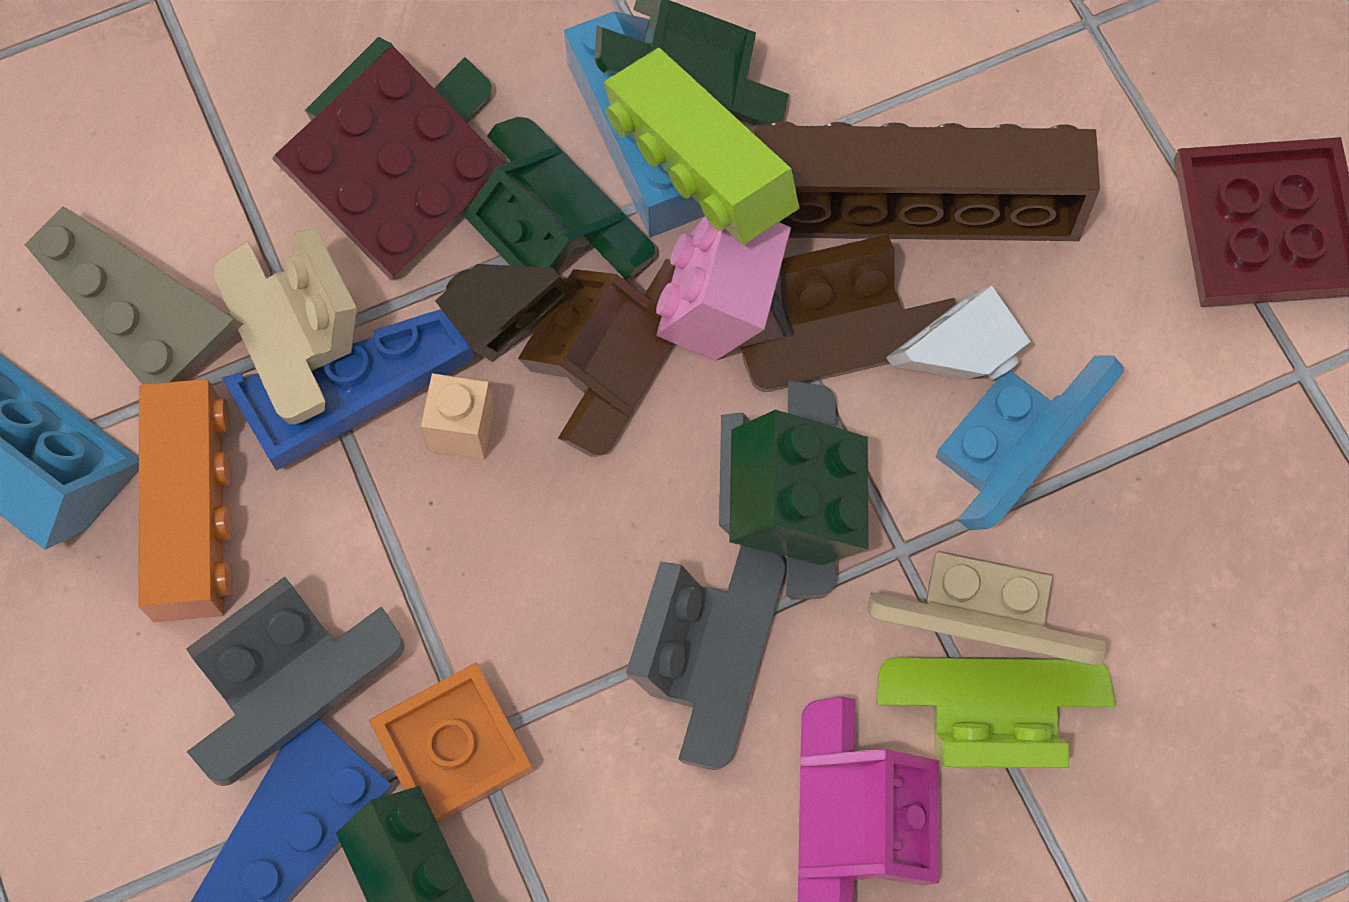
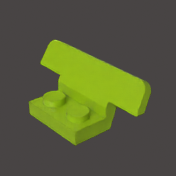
M890 658L882 663L878 673L877 705L934 706L935 756L944 767L1069 768V743L1058 735L1057 707H1116L1110 673L1104 664L1090 665L1066 659Z

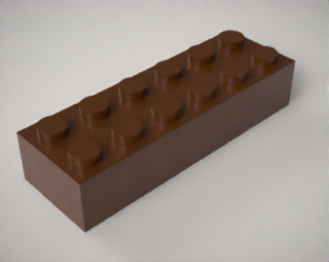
M787 121L773 122L769 125H755L754 135L792 169L799 209L779 221L791 227L788 238L869 239L888 234L890 239L1080 241L1100 191L1096 129H1078L1068 124L1056 125L1051 128H1021L1015 124H1001L993 128H968L957 123H946L937 127H909L906 124L896 122L887 123L880 127L852 126L845 122H832L824 126H797Z

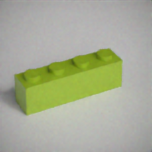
M660 48L655 49L604 81L610 106L606 108V114L616 132L622 137L630 135L637 142L638 148L645 160L654 168L660 165L669 174L672 184L682 197L688 199L692 196L701 205L706 218L716 230L722 231L726 229L743 246L799 209L792 169Z

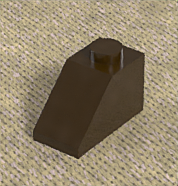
M476 264L472 269L461 271L448 282L446 291L435 302L471 349L494 362L577 289L571 281L554 268Z

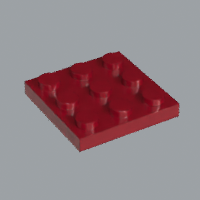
M393 45L272 158L390 280L477 196L499 165L505 164Z
M1341 137L1178 149L1174 157V164L1201 307L1349 296V171Z

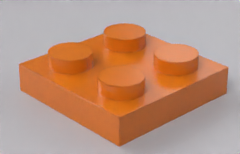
M476 662L369 719L403 789L407 790L420 786L437 823L534 771Z

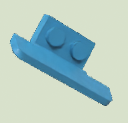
M1094 355L1063 394L1055 396L1052 401L1010 370L998 378L941 445L935 457L980 491L957 519L958 522L969 530H981L993 527L1004 518L1124 372V366L1114 355Z

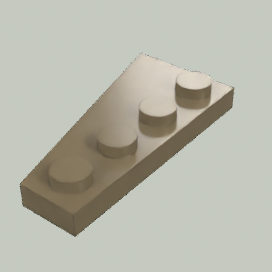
M64 206L24 244L142 385L186 381L243 325L242 322L219 309L192 289L181 284L163 270L143 259L125 245Z

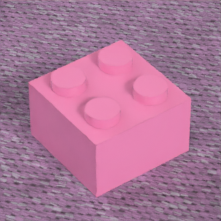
M704 216L698 227L689 234L683 233L673 248L670 263L676 267L671 283L666 285L658 300L656 313L662 317L656 336L716 361L765 329L791 227L778 222L742 246L726 229L722 231L716 230L706 216Z

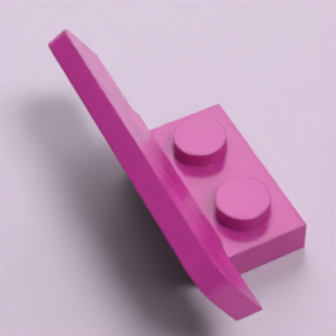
M841 696L809 703L801 715L798 902H853V880L880 878L916 885L939 883L938 760L888 749L855 752V699Z

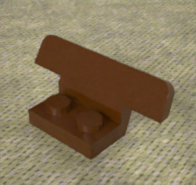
M888 234L783 258L780 268L782 307L791 336L741 347L742 359L752 385L762 392H772L788 388V380L810 383L890 364L886 358L888 355L956 305L955 298L902 310L900 300L895 291L894 247Z
M670 259L664 261L644 295L617 274L573 269L567 279L571 281L577 290L539 323L518 357V360L531 372L568 378L578 389L585 393L558 439L588 456L597 457L611 449L673 344L656 336L662 317L656 313L658 300L666 285L671 283L676 267L670 263Z

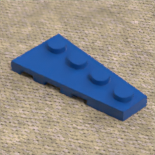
M441 309L375 329L374 337L352 343L351 353L311 371L326 401L325 410L299 424H288L276 413L258 373L244 378L243 374L239 372L222 379L277 471L430 385L432 373L447 375L474 360L475 357L471 347Z
M320 719L316 720L281 747L191 902H292L342 848L336 832L370 800L392 794L395 791L394 787Z

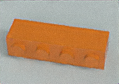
M209 379L139 385L138 606L153 622L224 616L223 597H228L232 594L231 567L228 561H223V541L231 539L232 524L228 506H222V486H229L231 482L229 456L226 451L222 452V433L229 432L230 411L226 398H219Z

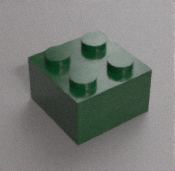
M776 409L731 429L729 542L819 565H825L868 550V437Z

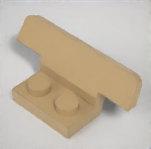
M316 227L294 232L292 256L286 258V272L276 273L266 278L249 241H247L215 264L213 277L231 316L243 323L238 331L276 413L288 424H299L325 410L326 401L311 371L351 353L357 307Z
M936 552L925 603L870 592L867 607L871 617L885 622L1090 665H1103L1106 653V641L1050 630L1044 626L1052 575Z

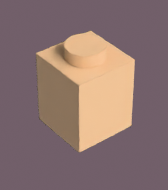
M432 373L420 426L430 452L485 460L495 412V404L489 382Z

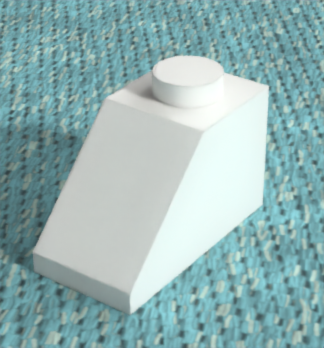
M989 286L967 295L886 358L892 367L966 380L988 375L991 380H994L1012 369L1019 362L1015 353L1031 341L993 286Z

